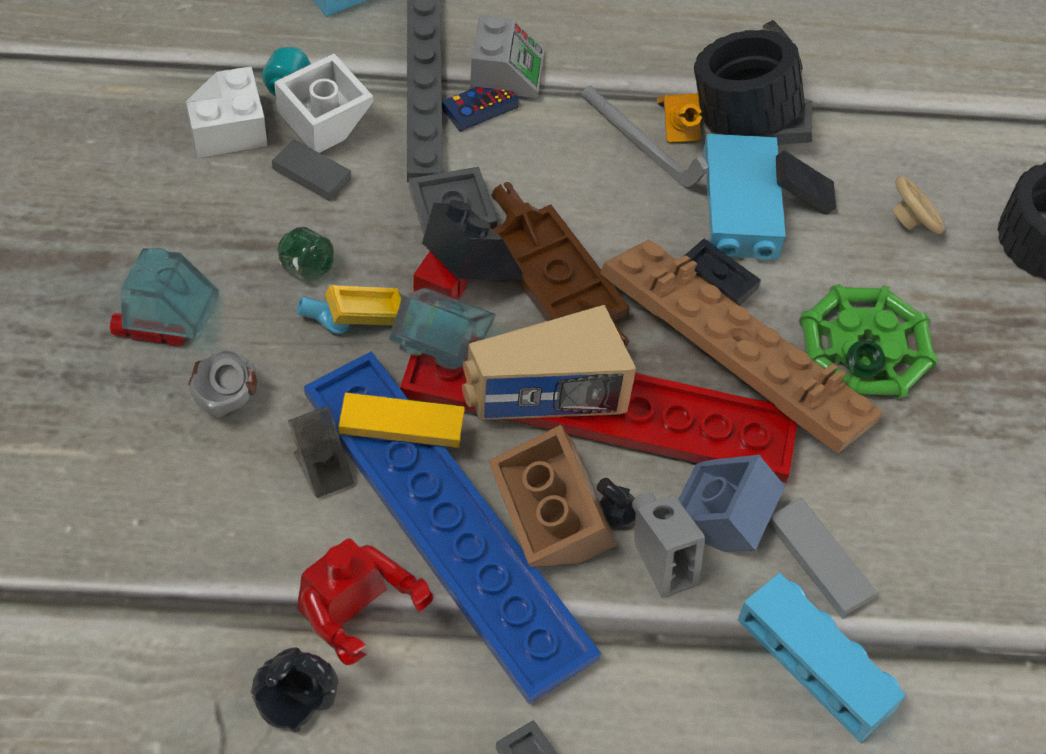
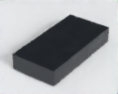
M785 150L775 156L776 177L779 186L825 214L836 209L834 181Z

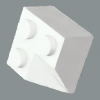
M335 54L274 82L277 112L304 143L318 153L344 141L374 101L373 95Z
M252 67L216 72L185 102L197 158L268 146L265 118Z

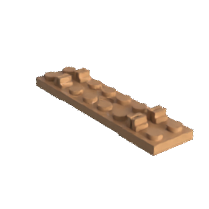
M648 239L604 262L600 273L602 276L652 314L659 316L837 454L877 424L883 414L868 398L859 395L844 384L845 381L842 379L846 372L842 369L836 372L838 367L835 364H831L824 369L810 359L804 351L797 349L783 339L777 331L764 325L752 316L747 309L737 305L722 294L717 287L696 275L697 272L694 270L697 263L694 261L689 262L690 258L684 255L676 260L665 252L660 245Z

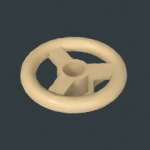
M898 176L895 180V185L904 201H901L892 209L899 221L908 230H912L919 223H923L933 233H943L945 230L944 221L931 201L908 177Z

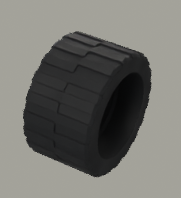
M768 30L735 32L716 39L715 42L707 45L696 58L694 74L701 115L705 124L718 133H723V135L762 136V134L772 133L788 125L792 119L799 115L800 110L803 108L804 91L798 47L787 36L784 37L780 33Z
M1043 162L1041 165L1030 167L1028 171L1020 176L1000 217L997 230L999 231L998 238L1000 244L1003 245V250L1007 256H1010L1016 265L1024 268L1027 272L1046 279V219L1038 212L1046 211V162Z

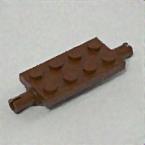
M510 182L504 183L507 191H505L501 184L495 187L491 195L506 214V220L501 226L492 230L503 239L523 273L521 280L517 281L545 320L550 321L605 305L625 347H627L629 339L622 333L615 322L627 317L630 307L612 283L600 274L601 269L554 207L550 204L537 209L528 202L524 203Z

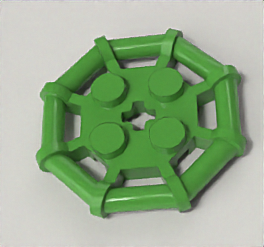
M840 284L831 286L829 293L809 311H804L800 316L799 324L803 327L806 354L824 369L834 364L832 363L833 361L838 365L841 361L847 366L846 354L851 345L858 342V339H871L880 345L885 355L883 369L872 378H882L883 380H859L861 377L853 374L848 368L847 372L852 376L846 373L842 379L845 381L844 384L859 395H894L897 399L906 397L908 390L928 370L934 369L938 362V357L933 352L928 326L931 321L926 313H919L889 291L890 287L885 285L882 288L843 287ZM849 302L876 303L875 308H853ZM886 306L891 311L883 310V307ZM836 307L840 313L838 318L833 322L823 320ZM895 314H897L906 322L900 324ZM819 334L827 337L829 349L824 350L821 348ZM915 335L917 351L908 349L906 336ZM859 356L860 362L865 365L871 364L867 357ZM901 363L911 365L902 375H897L894 371V368Z

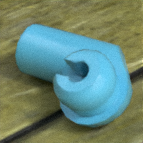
M304 296L300 297L297 305V315L316 319L331 333L341 334L349 329L350 324H334L327 302Z

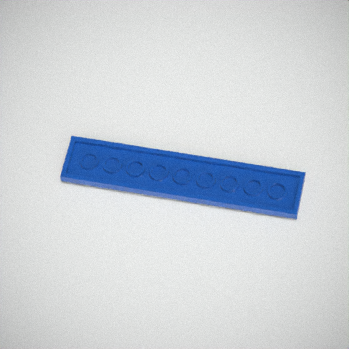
M372 351L304 386V394L528 704L600 659L601 652L538 569L530 567L522 548L444 446L339 434L338 425L345 393L408 400Z

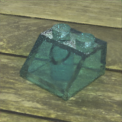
M143 248L120 288L122 328L200 339L219 298V289L181 253L169 252L162 248Z
M424 288L402 296L389 340L399 343V349L406 353L417 356L425 353L435 357L436 364L449 369H457L458 366L463 367V362L468 361V344L485 338L496 314L434 290Z

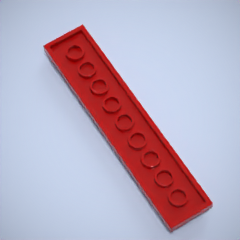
M420 325L400 386L401 391L410 399L465 407L464 411L477 413L474 406L468 407L463 395L462 384L467 383L463 362L468 361V344L483 339ZM635 373L629 406L625 413L504 419L548 430L562 425L567 434L695 463L713 459L760 455L779 480L787 483L790 474L797 423L776 408L774 403Z

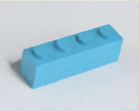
M779 572L744 601L737 621L860 743L896 712L906 696L897 680L889 673L882 672L868 658L864 648L857 642L850 641L837 628L832 617L824 611H819L806 598L804 591L795 582L788 581Z

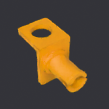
M698 93L657 97V103H664L667 142L698 141L701 139L700 121L702 116H700V113L702 112L699 108Z

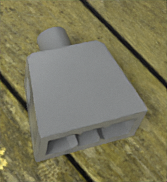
M650 492L637 496L632 502V507L636 512L634 542L660 596L665 598L700 585L705 536L675 496H667L658 500Z

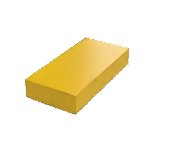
M329 285L325 292L334 324L403 326L408 319L398 288Z

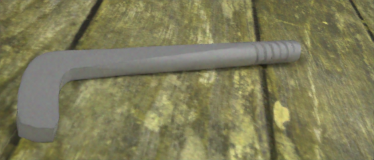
M592 86L586 87L582 92V96L680 185L690 187L700 181L707 172L708 164L702 156L693 160L687 170L683 169Z

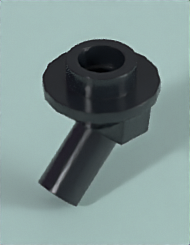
M609 478L601 479L596 489L603 495L600 504L609 525L613 527L631 525L635 522L636 512L632 507L635 497L630 494V489L615 485Z

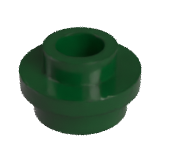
M861 340L851 345L847 351L846 364L849 370L856 376L872 378L883 369L885 355L880 345L876 342ZM859 356L867 357L871 364H863L860 362Z

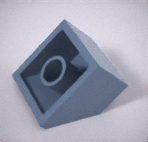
M760 455L713 459L696 463L678 500L704 534L705 544L723 552L754 551L762 538L785 486Z

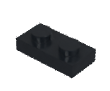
M705 238L685 254L690 258L689 262L694 261L697 263L694 270L697 272L696 275L717 287L722 294L739 306L759 289L760 278Z

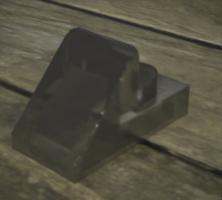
M324 406L288 420L297 447L294 455L316 498L354 484L331 411L328 407Z

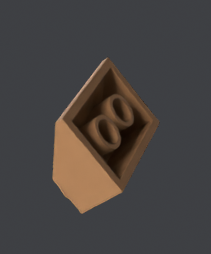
M562 425L488 460L530 567L582 563L618 546L578 450Z

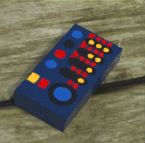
M475 87L443 100L442 110L460 132L518 108L519 99L513 91Z

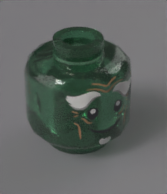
M297 227L281 238L278 245L279 262L286 271L306 281H315L324 276L333 265V244L327 237L307 227Z

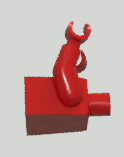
M351 538L345 539L339 545L331 547L323 557L302 573L297 610L311 624L314 633L335 649L338 658L345 665H353L367 656L366 653L361 652L366 647V644L354 636H347L341 626L387 590L383 578L400 593L409 594L419 613L434 599L425 580L422 578L416 580L415 576L374 546L363 545L359 547Z

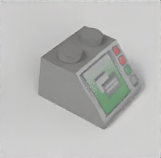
M479 15L471 60L470 89L484 87L513 91L516 96L538 98L544 48L514 19L496 15Z

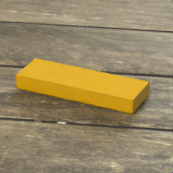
M345 393L338 425L339 434L459 448L465 407Z

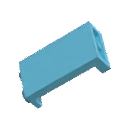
M706 135L702 157L708 164L706 177L710 229L709 242L729 257L757 258L760 260L778 259L780 257L786 233L782 189L777 184L775 156L778 155L776 137Z

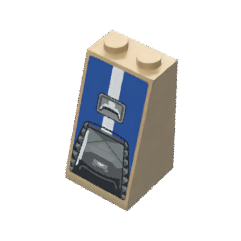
M605 305L469 343L468 361L463 362L467 383L462 384V391L468 407H475L480 420L622 414L628 410L636 367Z

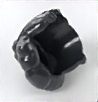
M294 647L283 650L257 669L250 692L261 717L268 724L276 728L285 729L289 727L290 731L298 733L301 730V726L311 719L315 710H327L333 706L339 683L337 674L330 663H327L318 655L302 652L299 648Z

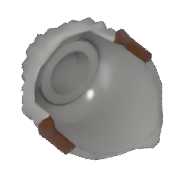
M229 349L219 351L209 358L195 362L192 376L188 382L191 395L198 406L215 417L225 416L243 407L250 397L255 394L257 388L255 366L239 353Z

